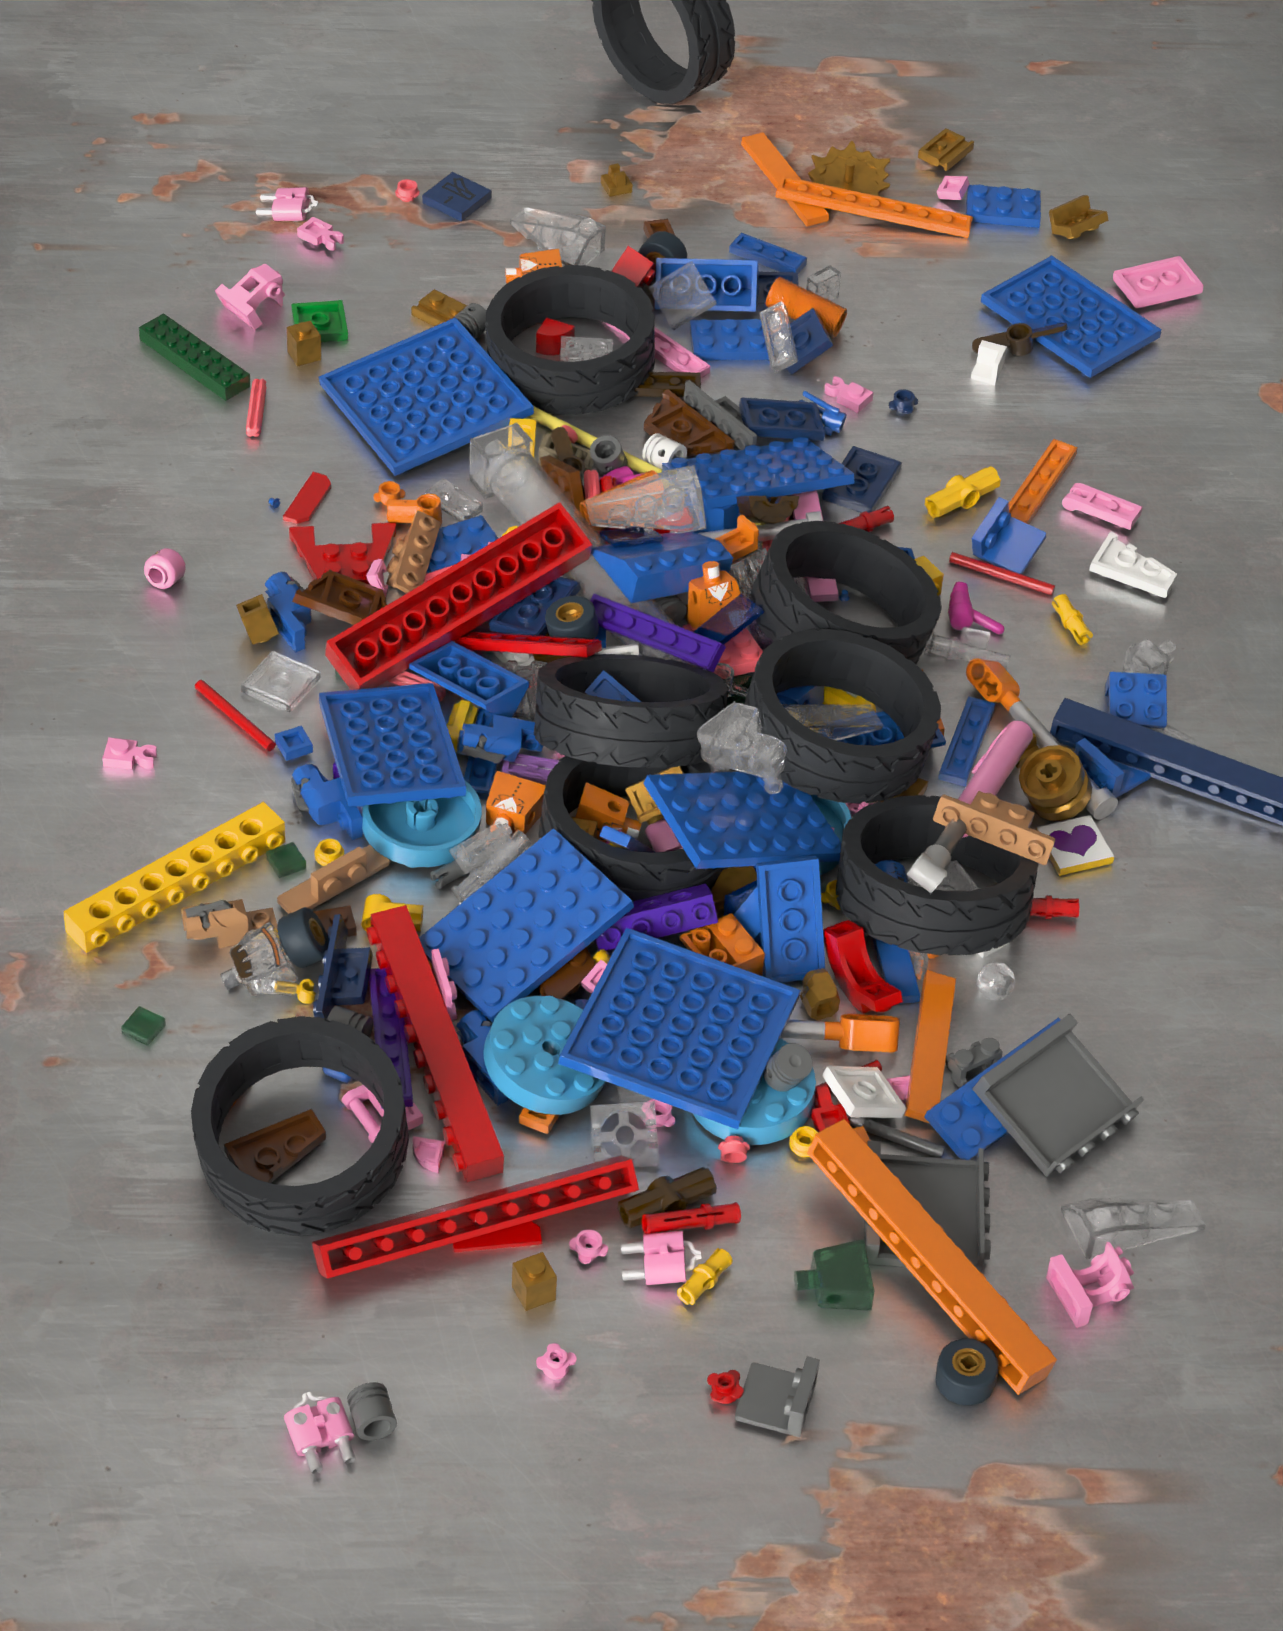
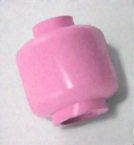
M169 548L157 551L145 562L144 566L147 580L153 586L160 589L172 587L184 576L186 571L182 556Z

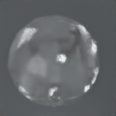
M991 962L983 966L978 974L976 984L980 993L985 998L1001 1000L1011 994L1015 985V977L1012 970L1006 964Z

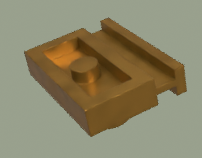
M945 128L919 149L918 158L936 167L941 165L945 171H948L973 150L974 141L967 142L964 136Z
M434 289L423 297L417 306L413 305L411 307V315L432 326H437L452 319L468 305Z

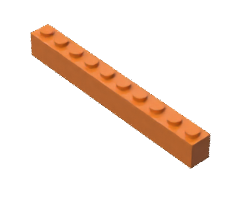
M845 1119L816 1133L807 1154L969 1339L985 1343L994 1351L998 1359V1373L1012 1389L1020 1395L1046 1379L1057 1361L1051 1350L1031 1331L1028 1324L1008 1305L1006 1299L993 1288L984 1274L978 1271L970 1262L964 1252L947 1236L943 1228L924 1210L921 1203L902 1185L899 1178L893 1175L881 1161L880 1157L863 1141L859 1133Z

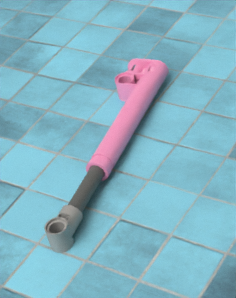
M1016 720L1010 722L991 743L988 751L972 769L971 773L974 776L958 800L971 805L978 791L997 795L1033 739V732L1028 724ZM952 819L935 844L929 846L906 873L930 894L947 875L946 869L951 862V854L963 837L969 836L965 834L967 831L966 824L960 819L957 822Z

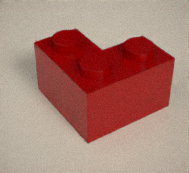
M630 246L626 248L611 270L628 278L636 284L637 288L641 287L642 289L645 285L650 286L656 278L655 264Z

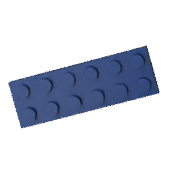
M1059 1017L926 1112L924 1118L960 1160L974 1159L978 1154L979 1148L985 1151L1009 1133L972 1090L983 1075L1060 1021Z

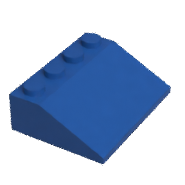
M686 529L591 549L593 557L631 604L688 592L689 582L703 576L702 565L705 562L716 561L719 563L720 571H727L729 573L733 561L732 555L720 541Z

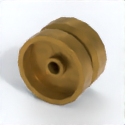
M1054 745L1038 749L1027 757L1020 768L1019 782L1021 789L1028 798L1033 810L1044 819L1063 821L1074 817L1086 807L1091 799L1092 784L1090 778L1083 768L1079 757L1067 747Z

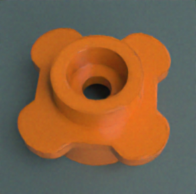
M387 481L380 484L379 492L375 493L373 497L376 502H382L387 506L388 499L400 500L406 496V493L403 489H400L399 484L396 482Z

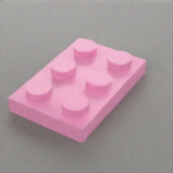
M1180 256L1116 270L1113 274L1114 282L1136 309L1200 294L1204 286Z

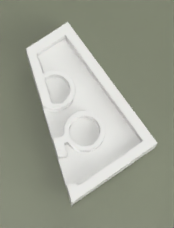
M1110 531L1092 560L1089 570L1164 598L1168 596L1177 578V573L1154 558H1145L1137 553V547L1131 543L1125 545L1118 540V535Z

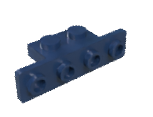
M341 914L334 915L333 925L328 928L329 946L328 950L324 951L323 975H320L318 978L319 997L313 1004L314 1017L327 1019L334 1005H361L365 1003L373 953L370 947L345 948L348 929Z

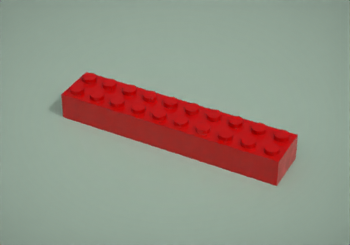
M561 502L331 638L326 643L325 656L350 690L377 688L409 669L410 663L451 641H455L587 561L593 544Z

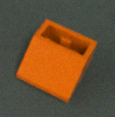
M732 913L719 918L718 923L699 927L680 935L681 942L688 950L757 975H763L765 953Z

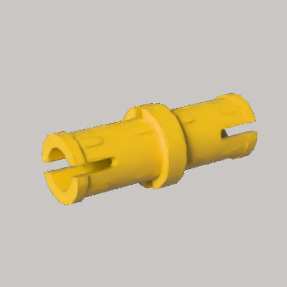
M1066 594L1056 596L1054 598L1055 601H1052V606L1060 615L1064 628L1070 630L1079 645L1088 643L1093 634L1084 623L1081 612L1073 607Z
M717 1248L705 1263L698 1264L694 1268L693 1275L677 1290L679 1298L685 1304L693 1305L705 1290L712 1289L715 1286L720 1274L732 1264L731 1255L726 1250Z

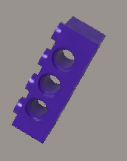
M702 884L633 901L634 908L597 937L594 942L598 951L602 949L607 951L616 948L626 927L654 938H659L718 923L712 893L707 884Z

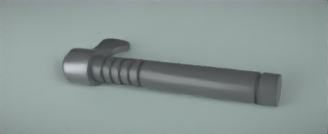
M848 1117L852 1128L864 1126L866 1132L885 1139L887 1138L890 1141L937 1158H942L944 1154V1146L898 1129L890 1128L884 1124L876 1123V1121L867 1119L868 1117Z

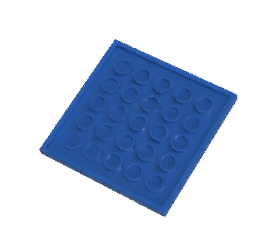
M456 317L319 376L322 388L394 476L509 425L510 418L524 419L534 414V406Z
M626 927L559 1056L558 1064L738 1130L764 1075L767 1062L772 1057L796 1006L801 990Z

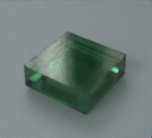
M294 842L266 851V859L279 878L306 869V860Z
M139 1006L121 1026L122 1034L149 1046L166 1026L164 1017Z

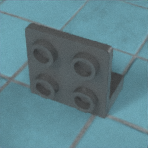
M807 1356L803 1369L797 1368L795 1373L755 1362L751 1363L743 1388L744 1394L740 1397L736 1409L735 1420L800 1437L816 1387L820 1359Z

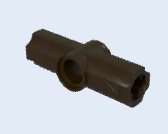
M704 1167L672 1179L670 1176H662L655 1179L648 1186L647 1190L618 1201L617 1209L624 1225L631 1229L642 1224V1215L685 1210L687 1205L716 1194L717 1186L709 1168L705 1169Z

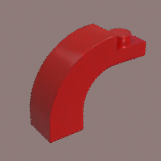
M846 920L823 929L824 945L835 978L848 1000L862 1014L872 1010L875 1012H885L890 1010L892 1006L903 1002L901 991L885 982L874 969L867 952L862 927L850 920Z

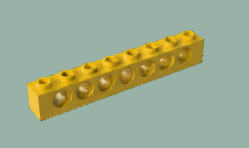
M264 801L64 910L66 932L86 953L103 946L109 940L128 932L134 926L155 917L161 911L180 903L188 896L205 889L213 882L230 875L240 867L252 863L258 857L280 847L286 842L285 822Z

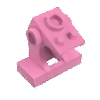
M267 264L252 268L232 289L229 290L221 284L215 290L223 306L254 330L262 325L256 313L258 305L264 299L270 297L282 307L283 297L285 296L282 291V276Z
M1107 1242L1104 1253L1094 1257L1091 1261V1266L1082 1270L1072 1269L1062 1254L1050 1258L1046 1278L1076 1328L1089 1323L1092 1307L1110 1301H1121L1129 1295L1130 1290L1134 1289L1129 1277L1134 1272L1128 1259L1125 1257L1119 1258V1255L1123 1254L1120 1246L1114 1249L1111 1243ZM1098 1282L1101 1287L1095 1290L1083 1288V1286Z

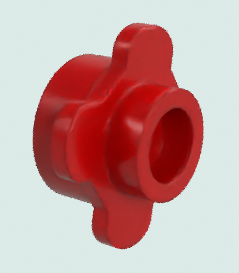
M729 1370L720 1374H710L707 1378V1383L712 1387L711 1399L722 1404H730L742 1397L744 1389L739 1385L740 1373L736 1370Z

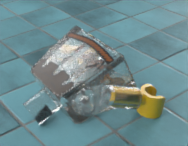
M271 922L264 924L259 929L247 931L240 942L230 949L229 953L235 967L220 974L221 980L228 991L243 984L252 996H294L297 994L298 1000L304 1004L314 1002L316 993L313 991V981L304 979L300 982V985L296 983L299 978L292 962L281 945L278 930L274 928Z

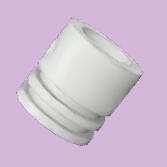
M655 433L645 443L642 458L643 461L662 469V463L672 462L674 455H677V458H686L687 449L684 445L659 433Z

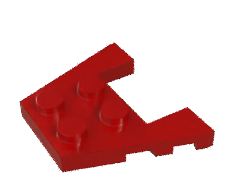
M396 522L372 523V543L356 542L353 544L330 543L315 545L314 526L289 527L290 540L296 544L297 552L300 557L304 558L307 563V569L314 580L321 578L324 573L332 570L369 585L370 583L366 575L373 561L378 559L385 560L386 554L390 551L392 539L396 535Z

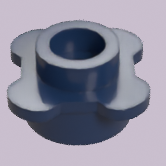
M901 389L894 393L893 401H890L888 406L890 409H896L900 413L911 414L914 405L918 404V399L913 392Z

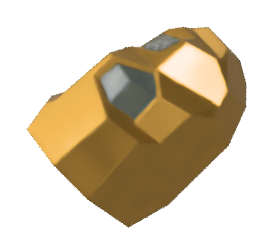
M824 968L809 971L803 978V990L800 994L810 1018L815 1020L832 1017L839 1010L840 1005L837 987L828 971Z

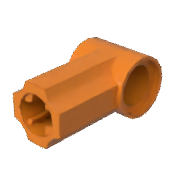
M429 493L421 495L417 500L388 499V523H412L414 514L419 510L440 521L442 524L440 498L435 494Z

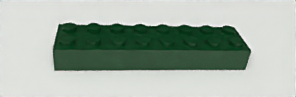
M164 313L139 327V337L143 343L225 401L251 387L250 374Z

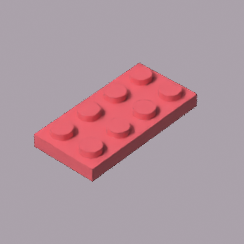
M741 620L701 633L690 624L683 625V628L726 646L712 673L725 679L755 672L756 664L763 650Z

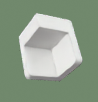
M982 340L979 345L977 363L972 371L971 378L995 385L1004 367L1007 346Z

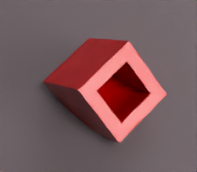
M546 318L536 332V353L554 356L570 351L574 347L575 326Z

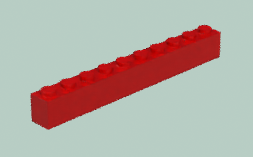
M404 905L372 913L371 927H367V936L371 946L376 944L378 950L376 952V959L380 970L385 969L387 976H385L387 990L389 994H395L396 1000L394 1004L399 1019L404 1018L406 1023L404 1025L406 1040L408 1044L413 1043L416 1049L413 1051L416 1066L418 1069L423 1068L424 1070L423 1082L427 1094H433L435 1099L433 1101L435 1116L437 1120L442 1119L445 1125L443 1127L445 1142L447 1146H453L455 1152L453 1153V1162L456 1171H462L466 1183L501 1174L504 1169L503 1151L408 908Z
M620 1155L312 1242L319 1274L328 1279L639 1190L632 1159Z

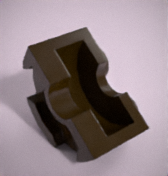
M767 496L736 497L740 514L744 515L751 522L758 524H774L787 520L786 518L798 507L799 496L769 497V500H767Z

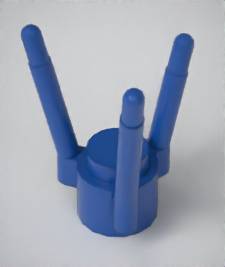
M804 391L803 396L823 407H818L819 413L822 414L821 420L823 425H825V434L831 436L833 431L840 433L847 414L841 412L839 408L833 407Z

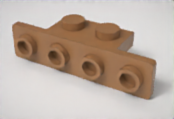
M417 510L409 532L403 540L399 538L393 546L392 553L395 555L386 568L389 573L387 585L408 593L424 583L441 525L440 521Z
M978 791L971 805L943 794L939 799L933 817L934 822L947 826L952 819L956 822L960 819L967 826L965 834L1042 865L1047 864L1055 843L1054 837L1029 828L1035 815L1034 812L1027 810L1022 805L1003 801L991 793Z
M371 845L363 849L359 846L311 873V878L279 895L277 903L288 914L303 907L313 909L389 866L390 859L378 853Z

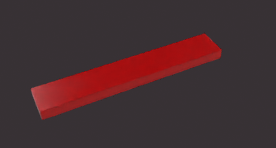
M468 632L453 641L468 650L589 657L602 651V644L599 639Z

